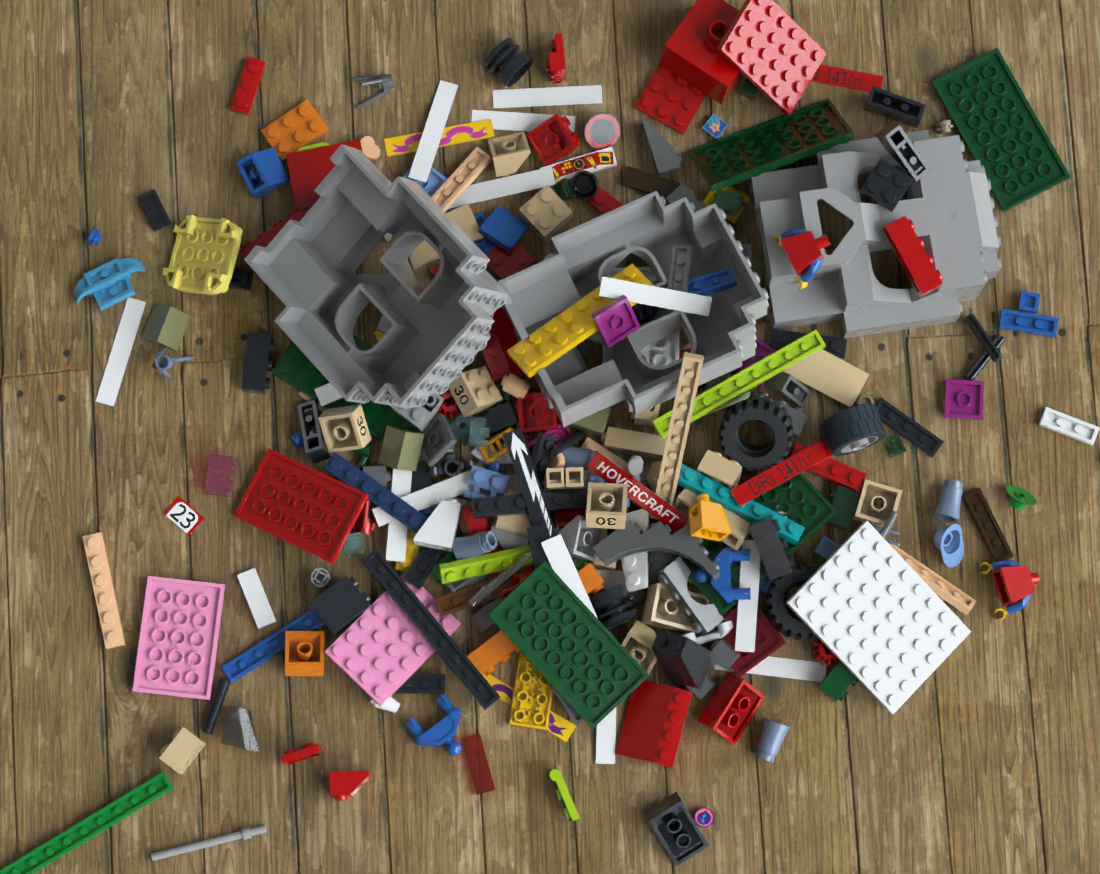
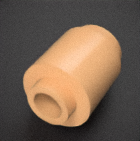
M512 373L509 376L505 375L500 384L503 386V391L522 399L530 385L526 384L527 381Z

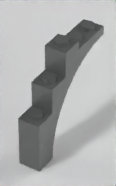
M629 520L625 524V529L615 530L592 547L606 567L632 554L648 551L666 552L679 555L694 562L705 570L714 581L720 577L719 570L721 568L715 560H709L707 557L709 553L703 545L699 546L704 542L703 538L690 535V523L673 534V531L667 524L663 525L659 521L641 535L643 531L637 523L633 525Z

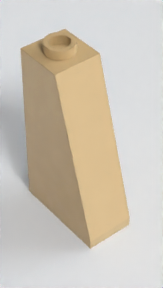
M608 427L607 432L604 431L602 434L601 442L604 443V448L662 461L667 437L661 439L659 435Z

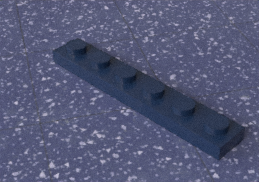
M336 452L332 454L323 468L345 484L368 494L369 501L417 534L428 519L424 514Z

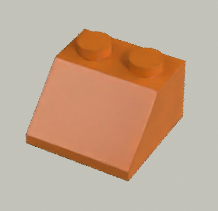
M285 631V676H324V631Z

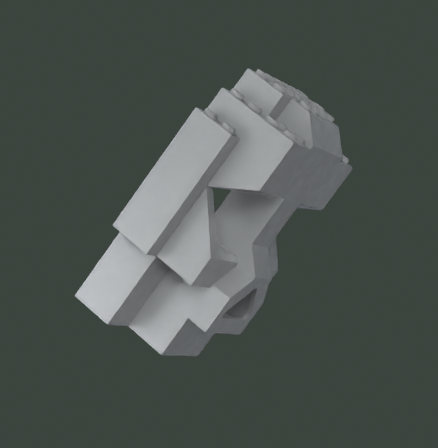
M928 130L906 133L931 170L917 182L914 180L911 182L907 189L909 200L899 201L893 212L879 204L862 203L860 200L858 177L863 173L873 171L880 159L910 176L888 153L877 137L849 141L845 144L831 147L829 150L815 153L812 155L814 163L812 166L765 172L749 179L751 202L754 203L758 234H761L766 264L765 276L771 306L770 318L772 329H784L840 320L843 338H851L957 321L961 315L960 312H963L962 302L974 301L985 286V282H988V279H994L1002 267L1001 259L997 257L996 253L999 246H1001V238L999 234L997 235L995 228L998 227L997 217L993 216L992 211L994 209L993 197L990 198L989 194L991 182L990 179H987L984 165H981L980 160L967 162L966 159H963L964 142L963 140L960 141L959 135L933 139L932 135H929ZM830 205L853 222V226L831 255L825 253V248L820 249L824 257L821 266L808 281L807 287L798 290L801 283L799 281L794 284L793 280L800 276H797L784 247H776L780 240L773 237L781 235L791 228L811 231L815 239L821 237L822 230L818 207ZM905 215L907 219L912 220L915 226V234L917 237L920 236L922 238L926 254L929 253L934 261L932 265L935 270L940 271L943 277L941 287L922 297L918 296L914 287L911 289L885 287L876 279L872 270L869 252L893 249L883 232V228Z
M341 144L330 157V160L336 164L335 167L314 190L321 196L300 222L290 219L266 248L256 245L244 260L286 305V308L275 319V322L346 401L365 404L372 400L373 403L409 409L421 407L427 402L431 393L438 395L445 393L449 388V384L461 375L464 367L474 360V356L478 351L486 347L487 341L491 338L489 330L495 322L492 319L493 313L505 304L509 294L486 271V264L490 259L416 181L398 176L391 183L361 150ZM387 233L392 234V246L380 258L381 263L390 272L357 275L355 273L356 268ZM425 240L440 257L439 271L426 288L413 275L411 266L408 263V257ZM371 301L393 326L373 348L363 351L356 346L353 328L357 317Z
M657 191L652 192L552 237L555 256L498 281L509 294L503 307L515 329L517 342L519 343L528 339L531 333L601 285L602 276L608 277L613 268L630 253L637 255L650 266L659 281L654 286L666 289L668 288L673 245H692L693 251L689 280L732 267L737 286L707 295L712 297L709 316L658 307L657 312L650 320L639 324V329L611 346L614 350L608 362L588 370L577 346H575L554 362L539 370L534 375V378L549 408L555 409L563 427L622 400L629 413L634 411L635 414H638L675 397L683 358L667 365L655 366L647 363L641 356L640 351L647 345L684 329L693 347L690 353L704 356L698 386L741 367L742 361L755 356V348L757 347L755 342L757 340L755 335L757 331L754 326L756 325L755 320L767 315V307L769 306L767 299L769 296L765 288L761 289L758 274L752 272L750 268L752 265L748 256L744 257L740 241L735 240L732 226L730 224L727 225L724 220L726 219L725 213L722 208L718 209L716 203L696 212L694 204L692 202L689 203L686 197L667 205L663 196L660 197ZM599 331L587 338V340L605 345Z

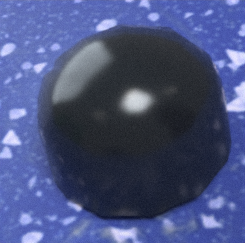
M585 170L575 173L570 182L573 195L581 200H588L596 195L599 187L596 176Z

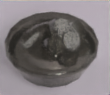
M648 588L628 592V599L636 604L644 603Z

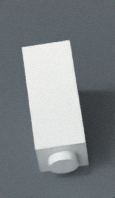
M450 498L447 501L442 500L414 536V545L452 552L461 513V503Z

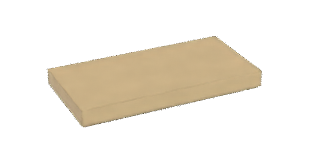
M469 204L446 213L473 242L483 239V235L478 233L479 226ZM426 240L409 256L414 269L440 258Z
M823 349L784 370L785 373L791 374L797 380L848 407L853 406L869 376L868 373Z

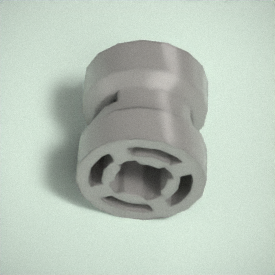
M317 568L311 574V581L316 588L325 589L331 583V576L326 569Z

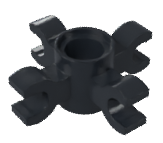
M451 447L445 453L444 461L440 466L426 468L427 474L430 476L443 474L449 479L457 476L463 469L472 468L474 460L458 462L453 457V447ZM450 462L455 467L452 473L447 471V465Z

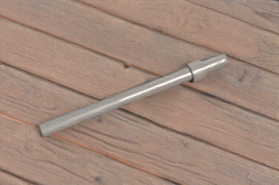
M266 825L254 828L246 827L242 828V831L151 853L152 861L242 838L244 840L250 839L254 835L266 833Z

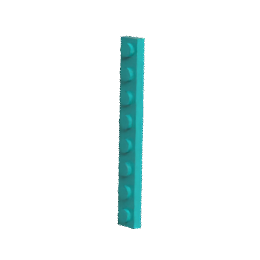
M681 464L678 485L697 495L708 494L711 502L721 504L723 508L750 522L773 515L774 520L777 519L780 524L781 530L779 532L781 537H785L786 541L794 545L798 543L805 527L753 500L739 506L730 492L732 489Z

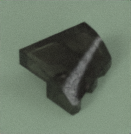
M230 705L221 744L259 753L251 710Z

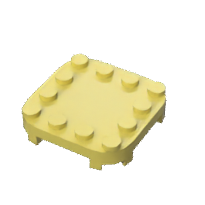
M186 215V219L179 226L175 225L173 232L177 233L169 267L163 268V275L166 276L168 286L182 292L216 295L227 292L234 271L243 230L225 218L213 219Z

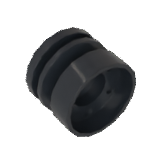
M507 38L498 44L483 63L486 69H490L492 75L500 72L497 80L505 88H509L519 81L533 64V59L525 51L517 54L519 45L514 44L512 38Z
M624 583L611 587L590 598L594 611L602 610L603 614L598 616V620L606 619V622L602 624L607 629L621 626L638 614L636 609L627 611V609L634 605L633 602L623 603V600L629 596Z

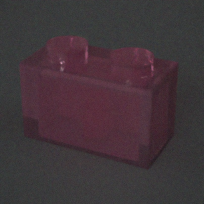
M210 454L204 490L206 494L229 497L230 492H233L234 481H232V474H236L237 462H234L233 456Z

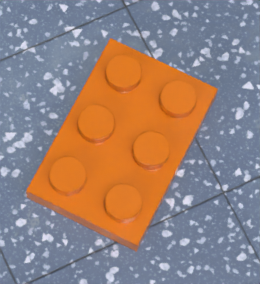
M307 99L262 129L261 133L271 147L275 148L280 160L284 162L287 160L286 154L297 152L299 148L308 146L327 133L329 129Z

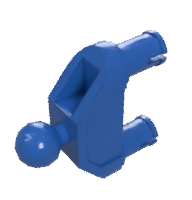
M725 547L714 559L721 568L719 570L720 577L715 581L702 568L695 570L694 579L699 583H704L711 579V586L725 602L751 600L750 587L733 588L731 586L732 561H750V549L736 551L730 547Z
M444 694L441 698L445 704L440 698L435 701L446 714L444 719L428 731H424L414 717L410 719L414 727L408 721L404 725L413 735L416 745L441 747L443 744H446L447 753L451 756H456L461 752V744L451 738L457 733L461 710L458 707H454L446 694Z

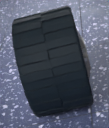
M872 403L860 404L839 411L828 417L821 424L831 453L835 456L848 455L863 450L881 441L886 436V431L877 408Z

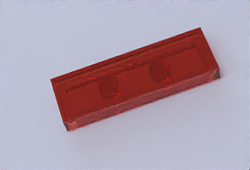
M480 733L461 738L476 794L480 795L496 790Z

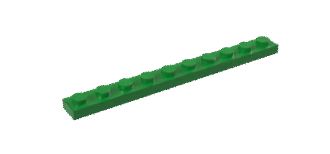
M163 771L0 870V874H34L173 790V785Z

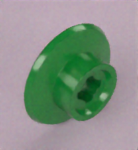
M1014 485L1006 486L1005 490L1009 495L1007 502L1012 507L1024 510L1026 506H1034L1037 503L1035 497L1028 491Z

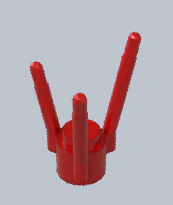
M369 499L365 503L363 518L361 517L360 519L359 514L356 520L355 527L357 528V533L371 535L372 530L376 531V519L372 523V519L367 518Z

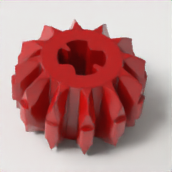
M448 388L447 393L441 394L444 401L437 414L444 412L443 415L445 417L449 414L450 420H453L454 413L457 417L461 415L458 411L460 409ZM453 400L454 406L450 405V407H447L445 402Z
M817 637L820 643L813 642L812 645L818 649L811 650V653H818L814 660L816 661L821 658L820 665H823L825 660H827L828 667L832 664L831 659L835 664L839 663L833 653L825 654L823 646L825 648L827 646Z

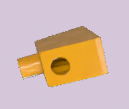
M701 494L697 497L698 502L689 509L690 535L721 541L731 533L721 504L710 502L708 494Z

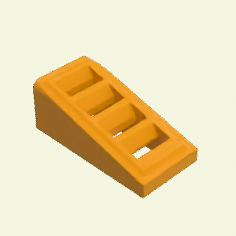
M509 427L478 447L488 464L508 453L507 447L504 448L500 439L504 440L503 434L514 431L513 427ZM495 442L501 450L499 453L493 445ZM488 446L494 454L493 457H491L488 450L486 449Z

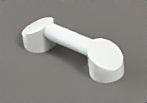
M632 456L628 461V470L632 477L640 482V473L643 470L644 461L640 456ZM630 499L632 505L639 507L638 504Z
M732 621L718 624V631L697 638L694 632L682 636L700 645L723 638L731 631L733 624Z

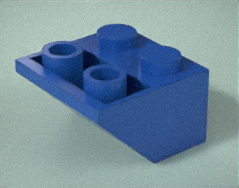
M275 148L251 153L236 162L251 194L258 199L291 181Z

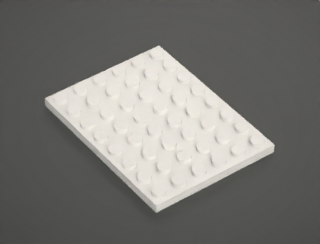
M864 521L786 602L890 714H894L971 632L868 521Z

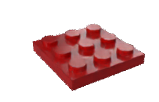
M659 64L634 108L684 135L707 95Z

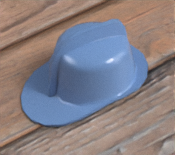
M958 524L950 526L939 525L934 536V545L941 551L943 562L947 567H956L964 555L962 528Z

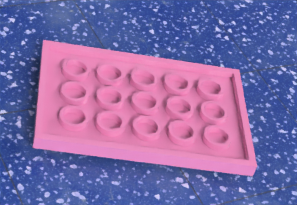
M406 571L400 576L403 581L408 573ZM406 583L449 636L461 626V623L452 614L440 617L434 601L435 598L425 588L422 587L419 590ZM385 591L325 651V654L381 707L435 650Z
M148 576L133 692L202 700L211 699L225 584Z

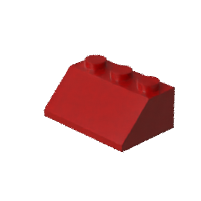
M728 672L698 722L735 745L765 696L744 679Z

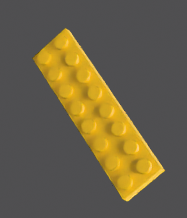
M633 263L612 277L613 279L654 286ZM601 285L531 333L528 339L520 341L507 350L508 355L529 378L598 331L591 315L616 300L599 296ZM629 302L631 307L637 304L635 302Z

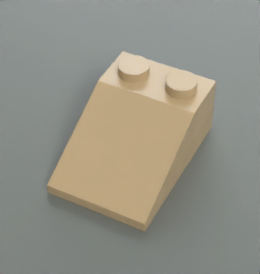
M660 583L648 585L642 617L643 624L699 634L692 628V623L688 617L681 613L680 606L670 597L669 591L664 585ZM688 591L694 601L708 605L709 600L704 595Z

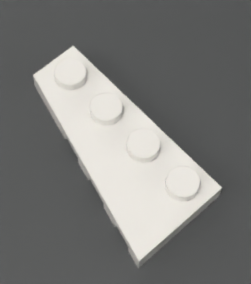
M644 509L626 513V522L630 520L633 525L637 523L643 531L642 535L650 529L649 515L651 514ZM648 552L636 553L621 558L628 592L648 587Z

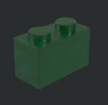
M839 660V663L831 669L817 688L833 702H836L838 699L842 701L848 694L846 691L850 685L854 687L859 680Z

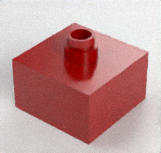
M697 0L664 45L659 62L660 65L721 105L743 75L717 50L718 45L739 10L724 0Z

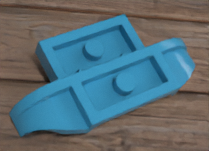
M116 258L85 273L73 292L76 303H81V299L89 294L90 297H95L102 311L135 295L136 293L129 279L132 278L131 274L136 271H141L142 273L146 271L143 264L131 258Z

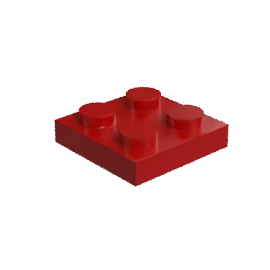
M314 742L303 745L301 750L297 751V749L293 748L284 751V755L280 757L282 764L287 766L321 755L323 752L320 745H315Z

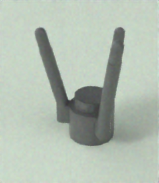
M391 73L353 77L352 81H365L360 83L361 86L377 84L379 90L383 89L382 92L367 99L355 108L359 109L379 97L391 93L390 89L394 88Z

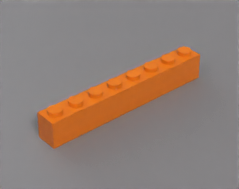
M592 563L587 564L578 571L587 595L592 592L596 594L604 588L602 584L605 581ZM499 631L467 657L482 675L488 676L496 670L494 666L498 663L504 664L511 658V653L515 650L518 653L520 650L502 631Z

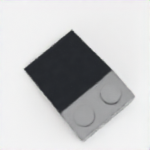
M677 792L643 812L676 866L709 847V844Z

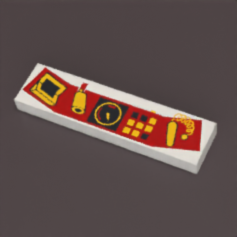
M608 147L540 169L552 167L555 184L571 180L575 173L585 170L594 173L617 166L618 164L613 148Z

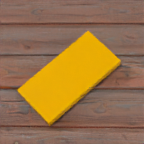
M520 651L509 725L547 730L553 690L545 677Z

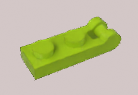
M553 769L549 777L558 786V789L555 791L559 801L563 800L566 805L563 808L567 819L571 818L572 822L576 821L580 817L559 770Z

